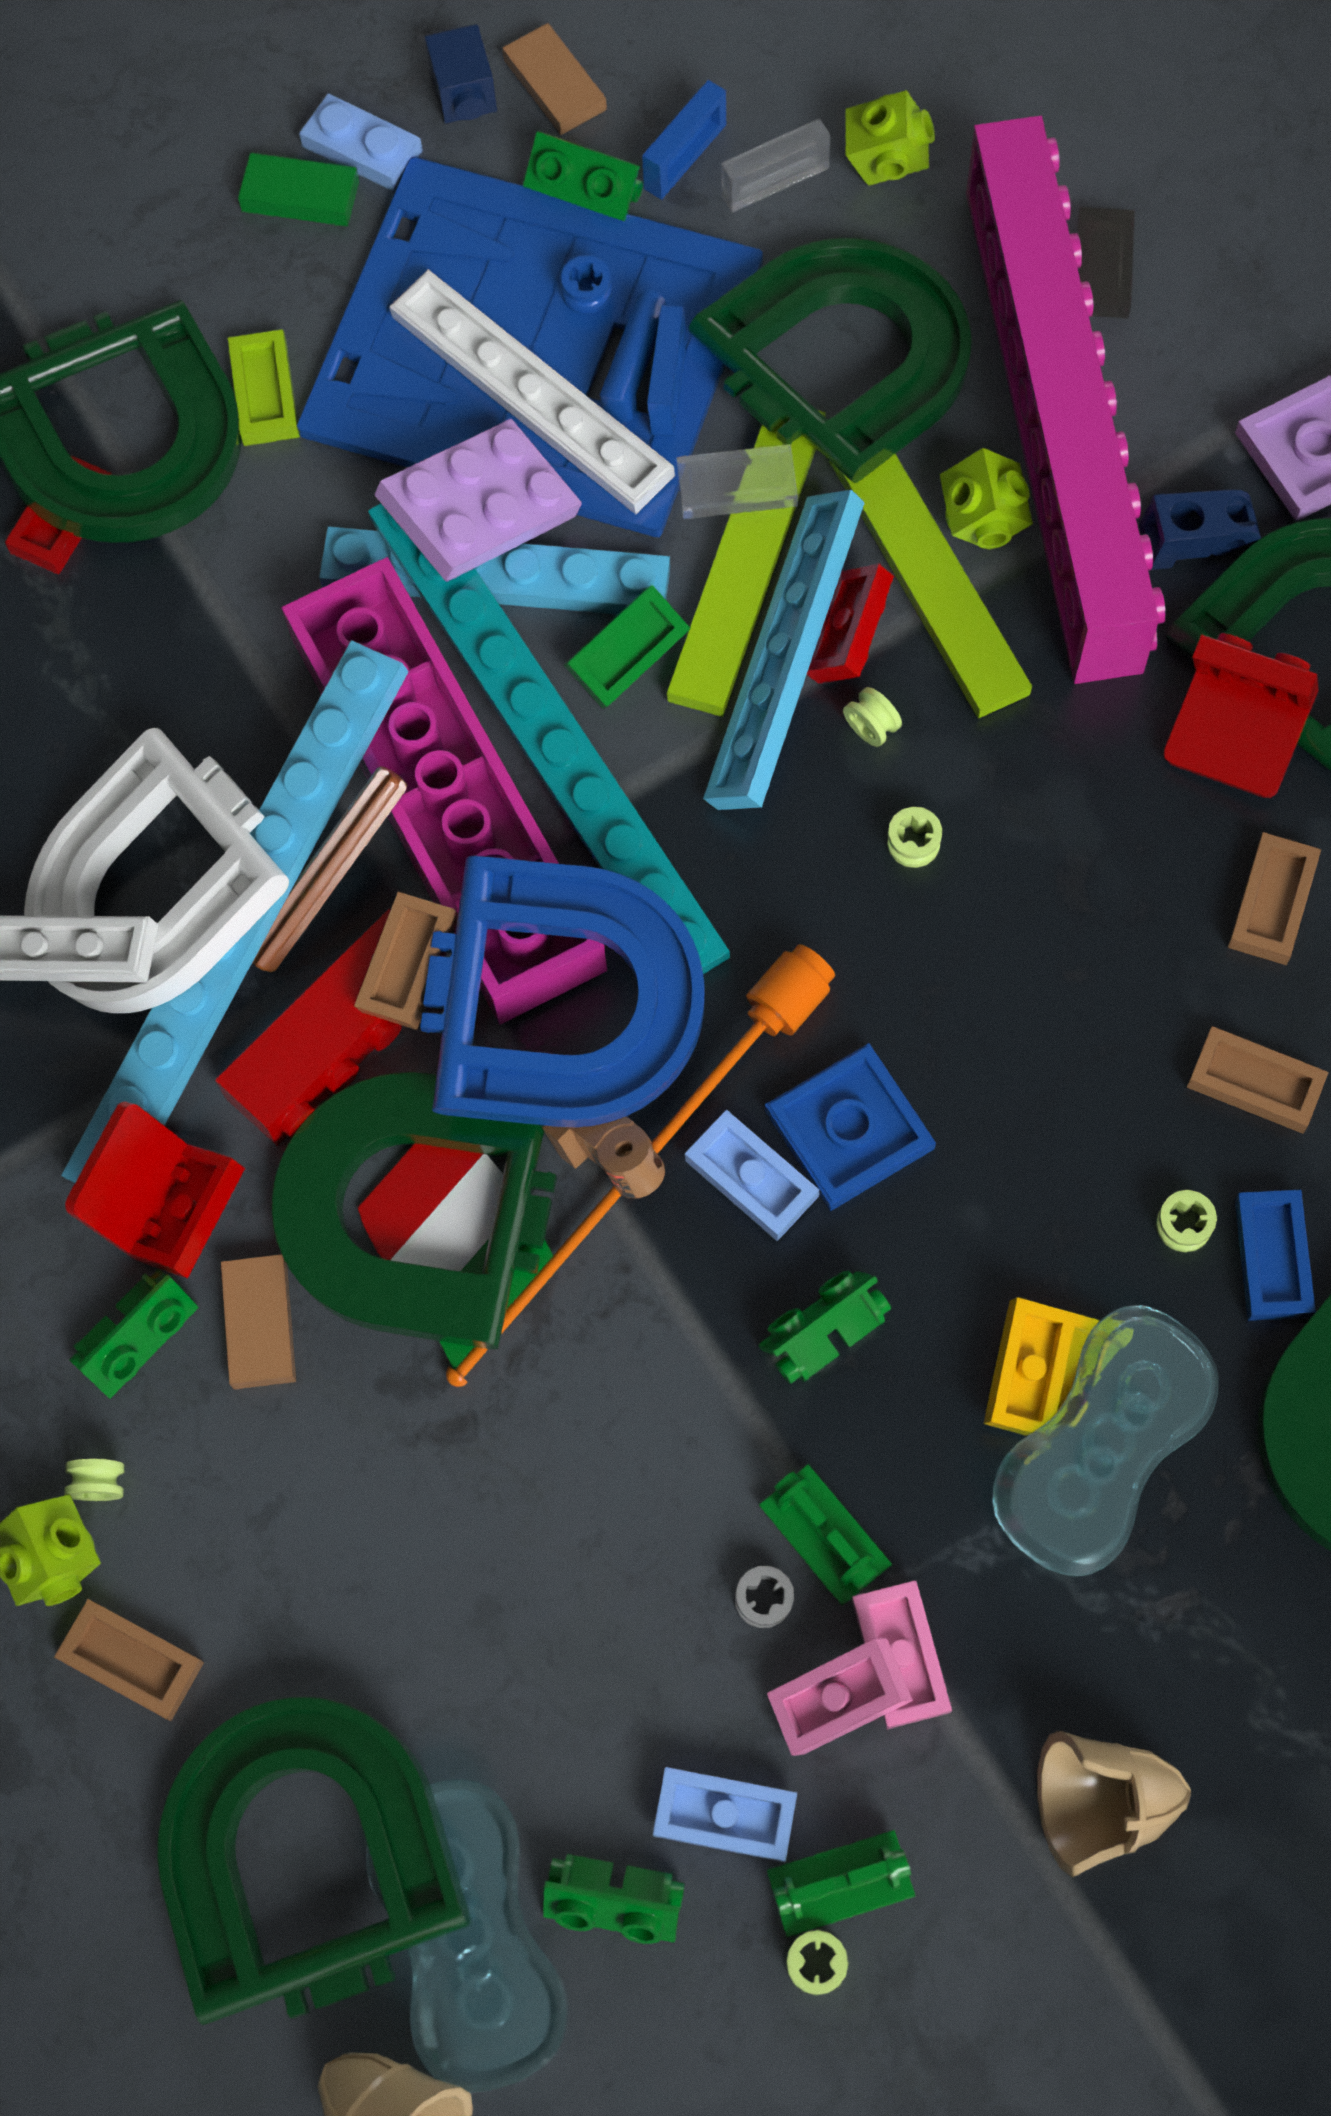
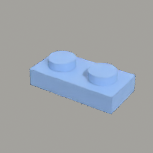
M329 93L299 133L302 147L338 165L357 167L359 175L392 191H395L398 187L408 161L414 157L418 158L422 153L420 137Z
M728 1110L685 1153V1161L776 1241L787 1232L819 1197V1189Z
M665 1767L653 1837L785 1862L797 1793Z

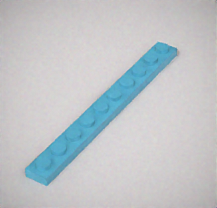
M352 640L350 641L259 809L264 815L262 822L250 832L252 837L288 877V889L197 983L172 1000L151 1009L61 1175L62 1177L74 1183L76 1182L115 1108L123 1101L137 1104L165 1126L409 671L403 663Z

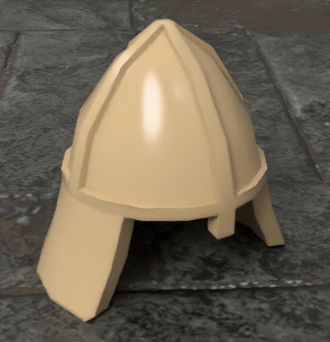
M1063 1731L1050 1734L1041 1750L1037 1775V1798L1041 1824L1050 1852L1060 1869L1071 1877L1122 1854L1133 1853L1138 1847L1155 1841L1186 1810L1191 1797V1789L1179 1770L1148 1750L1125 1747L1119 1743L1111 1744L1089 1740Z
M344 2054L324 2065L318 2084L324 2116H471L473 2111L471 2094L462 2087L434 2079L414 2069L409 2064H399L379 2054Z

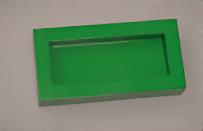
M250 153L238 200L242 212L348 227L360 180L357 167Z
M650 585L564 664V667L597 704L604 709L691 628L657 589Z

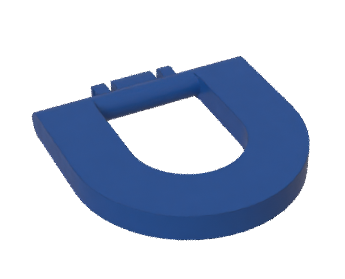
M469 856L465 859L456 934L443 933L441 931L433 932L431 948H439L441 952L452 954L450 957L430 956L423 1004L424 1007L444 1009L443 1014L422 1013L420 1029L423 1032L442 1033L432 1111L441 1115L555 1127H587L609 1123L626 1117L642 1109L660 1096L680 1075L689 1061L697 1044L704 1016L705 987L700 957L688 929L676 912L649 888L622 874L605 869L484 856ZM495 929L584 938L597 941L613 949L629 965L638 986L637 1006L626 1029L607 1046L582 1055H559L472 1046L487 930Z

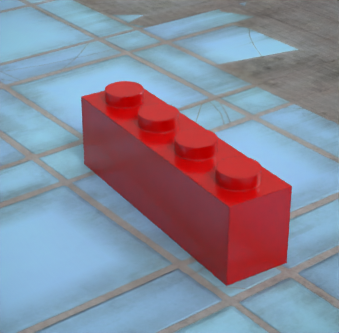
M390 909L215 1079L225 1099L276 1146L287 1136L292 1138L303 1122L331 1092L337 1094L347 1088L359 1072L358 1065L374 1049L381 1051L389 1046L402 1029V1025L362 1013L354 1007L391 911Z

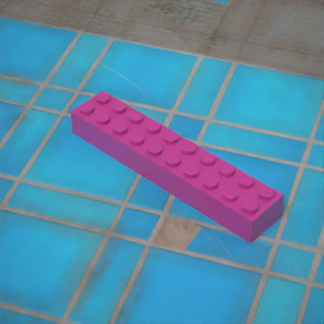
M1040 115L974 125L966 196L1074 684L1143 674L1150 651L1156 650L1157 647L1156 629L1159 623H1164L1165 603L1161 588H1152L1148 571L1152 570L1153 567L1152 546L1149 536L1147 534L1140 535L1136 518H1139L1141 513L1140 495L1135 482L1127 483L1124 467L1128 466L1129 460L1127 439L1123 431H1115L1112 416L1116 415L1117 410L1116 393L1113 382H1104L1101 366H1104L1105 362L1104 342L1100 331L1092 332L1089 317L1093 315L1092 290L1088 281H1080L1078 268L1082 264L1080 239L1077 233L1069 234L1066 220L1070 219V197L1067 186H1058L1055 174L1059 171L1057 141L1054 137L1047 138L1043 118Z

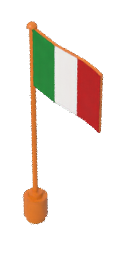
M798 944L792 952L784 951L747 993L746 998L752 1006L748 1011V1015L754 1024L651 1142L652 1148L657 1154L763 1031L772 1036H776L779 1031L787 1035H793L830 992L828 984L835 977V973L820 955L802 944ZM415 1143L362 1202L358 1210L362 1223L382 1259L482 1274L503 1174L487 1154ZM614 1186L554 1255L545 1239L542 1249L522 1247L520 1252L539 1255L538 1272L536 1274H529V1272L515 1270L502 1333L621 1197ZM439 1341L453 1367L449 1366L446 1370L447 1381L455 1387L466 1385L468 1382L464 1377L488 1349Z

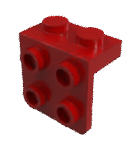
M1220 633L1216 640L1201 635L1193 654L1196 672L1164 749L1165 759L1172 766L1263 798H1271L1279 790L1319 691L1317 674L1309 671L1311 665L1308 662L1293 655L1276 653L1275 658L1272 659L1251 652L1253 645L1237 636Z
M123 1101L117 1105L66 1199L65 1208L67 1213L134 1260L188 1279L245 1168L231 1157L187 1144L137 1104Z

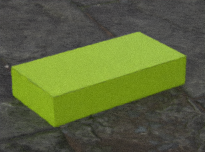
M283 329L229 337L228 344L239 414V428L244 446L300 438L287 342Z

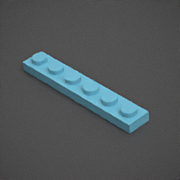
M852 490L808 496L703 797L705 801L717 810L760 808L763 805L865 503Z
M338 527L327 528L319 576L322 588L388 557L409 596L421 597L378 531ZM521 544L475 567V569L497 602L502 605L618 615L650 585H653L665 600L667 599L670 556Z

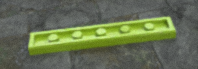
M819 411L826 418V412ZM785 423L771 432L763 425L761 426L690 626L691 629L688 632L668 688V702L723 717L816 451V448L802 435L788 446L776 438L777 430Z
M896 454L857 483H853L830 462L845 490H852L865 502L860 515L977 718L979 719L1029 696L1032 689L1031 683Z

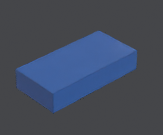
M707 80L642 155L644 190L662 200L726 126L725 89Z
M661 305L647 401L652 435L674 436L687 345L684 306Z
M1302 1190L1238 1193L1234 1200L1247 1320L1311 1318L1316 1311Z

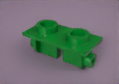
M537 131L523 187L625 221L630 201L637 203L641 196L643 181L637 179L639 165Z
M159 1268L150 1277L144 1273L140 1277L141 1280L115 1305L125 1316L118 1325L105 1315L79 1343L76 1342L73 1346L77 1352L69 1361L109 1399L136 1375L150 1357L172 1335L177 1333L184 1322L199 1308L179 1285Z
M844 1271L827 1281L818 1290L821 1298L803 1312L799 1308H795L777 1318L768 1327L771 1335L758 1344L762 1351L778 1357L781 1354L784 1357L775 1365L789 1384H792L798 1378L805 1382L839 1356V1353L827 1337L829 1333L836 1330L845 1345L851 1347L885 1322L883 1315L891 1310V1306L878 1289H875L870 1294L867 1292V1289L878 1282L875 1276L856 1271L854 1274H851L850 1271Z
M809 1465L797 1474L793 1471L784 1477L774 1487L776 1491L759 1504L762 1511L842 1607L892 1565Z
M895 1830L767 1870L787 1937L916 1897L910 1880L909 1864L903 1848H900Z
M568 1853L565 1860L552 1859L549 1878L544 1886V1918L555 1919L562 1927L575 1931H588L596 1927L621 1932L627 1939L642 1944H654L660 1940L675 1943L685 1883L672 1881L673 1873H664L627 1865L623 1887L617 1888L610 1886L614 1865L612 1862Z

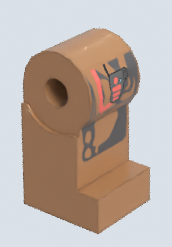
M627 1116L595 1126L542 1127L563 1160L576 1169L589 1158L606 1172L612 1184L622 1196L627 1198L647 1196L655 1191L663 1181L665 1167L662 1159L653 1150L651 1140L644 1130Z

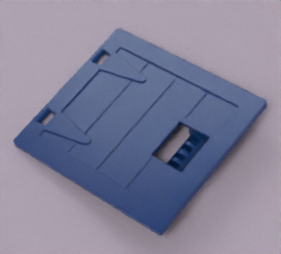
M417 157L411 158L408 161L297 424L299 435L308 440L409 468L512 419L582 502L576 515L652 537H660L663 534L725 364L689 332V325L699 312L761 269L763 252L753 247L627 214L625 221H621L521 185ZM402 217L417 222L409 242L393 239ZM579 255L599 257L610 269L612 296L609 303L602 310L595 313L582 314L575 312L566 305L563 299L561 272L564 265L570 259ZM427 270H430L587 397L614 327L624 329L600 392V400L588 398L674 466L675 476L637 514H634L392 317L389 307ZM582 278V285L579 286V290H592L591 284L594 283V279ZM661 305L684 306L687 345L674 436L652 435L649 414L636 410V394L656 344ZM343 357L358 362L350 384L334 380Z

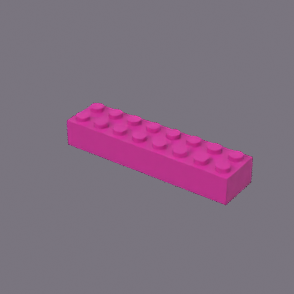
M388 557L281 607L291 639L321 695L351 640L403 663L409 671L359 765L367 780H369L378 767L382 766L391 769L406 782V791L387 817L433 903L453 908L458 913L465 859L469 856L559 864ZM488 929L480 990L499 1025L607 972L604 944L584 938Z

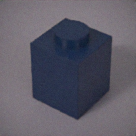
M478 24L425 36L430 73L445 124L459 120H473L482 115L497 112L493 75Z

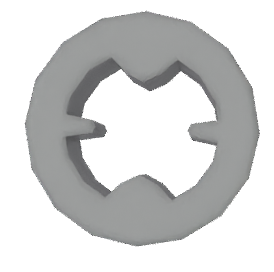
M757 1566L747 1571L739 1580L734 1594L736 1610L747 1624L757 1628H771L781 1623L789 1614L794 1602V1588L789 1578L781 1570L771 1566ZM761 1580H768L776 1584L772 1590L773 1593L779 1590L782 1593V1605L773 1604L767 1615L753 1611L756 1605L755 1601L749 1604L746 1601V1590H756Z

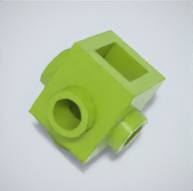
M907 90L895 94H887L879 99L846 109L845 156L868 186L887 180H897L905 177L907 174L929 168V144L933 143L935 139L933 122L926 109L920 110Z
M982 448L940 474L946 504L945 518L952 536L990 550L1007 544L1013 535L1033 524L1028 503L1030 492L1023 478L1020 463Z
M70 1494L17 1507L0 1523V1577L7 1584L16 1606L43 1599L46 1606L64 1602L82 1590L80 1581L101 1564L95 1551L92 1536L85 1529Z

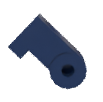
M1242 490L1153 495L1139 523L1141 535L1147 534L1151 542L1153 553L1152 570L1172 568L1175 561L1181 559L1210 557L1212 554L1219 557L1240 555L1261 539L1251 497Z

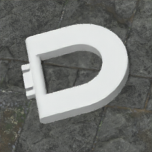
M158 728L148 729L141 734L59 821L41 849L27 888L24 916H95L96 894L107 869L176 795L225 851L224 855L157 923L159 926L148 982L48 981L56 989L72 999L101 1012H139L159 1006L185 992L197 983L286 892L289 886L288 877L250 834L262 822L264 815L257 807L251 804V800L231 777L223 771L224 769L216 760L208 756L194 769L168 737Z

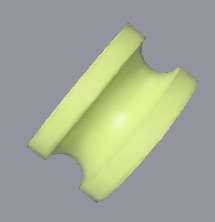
M866 687L859 693L860 702L852 701L843 708V713L857 735L870 745L879 747L886 741V731L892 733L897 731L901 727L902 721L895 707L885 696L873 688Z
M909 807L895 814L889 824L887 840L889 853L895 861L906 867L917 868L925 866L934 860L940 850L942 827L939 819L933 812L923 807ZM911 827L916 834L926 831L924 846L918 848L913 841L903 843L905 828Z
M1183 1190L1175 1192L1166 1199L1157 1215L1156 1228L1158 1236L1165 1245L1175 1251H1196L1206 1244L1216 1227L1217 1215L1215 1207L1206 1196L1197 1191ZM1176 1209L1184 1215L1192 1209L1200 1216L1195 1226L1202 1228V1231L1196 1233L1193 1229L1188 1228L1182 1233L1178 1232L1173 1227L1177 1215H1172L1170 1212Z
M79 1459L67 1462L65 1472L71 1474L72 1483L65 1487L64 1496L70 1494L72 1499L82 1501L121 1499L124 1488L118 1486L117 1477L124 1473L125 1465L122 1462L107 1459Z
M819 1930L806 1932L798 1937L790 1947L786 1961L788 1974L793 1983L802 1991L814 1995L829 1993L837 1988L845 1978L848 1968L847 1953L840 1940L830 1933ZM815 1942L816 1950H819L821 1943H824L835 1954L829 1962L834 1975L825 1983L819 1982L818 1975L814 1977L813 1983L809 1982L799 1972L805 1964V1959L800 1951L809 1943Z

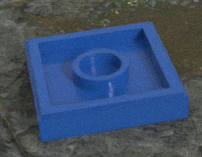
M869 1043L765 1104L766 1114L811 1183L819 1189V1195L829 1211L834 1210L935 1149L936 1142Z

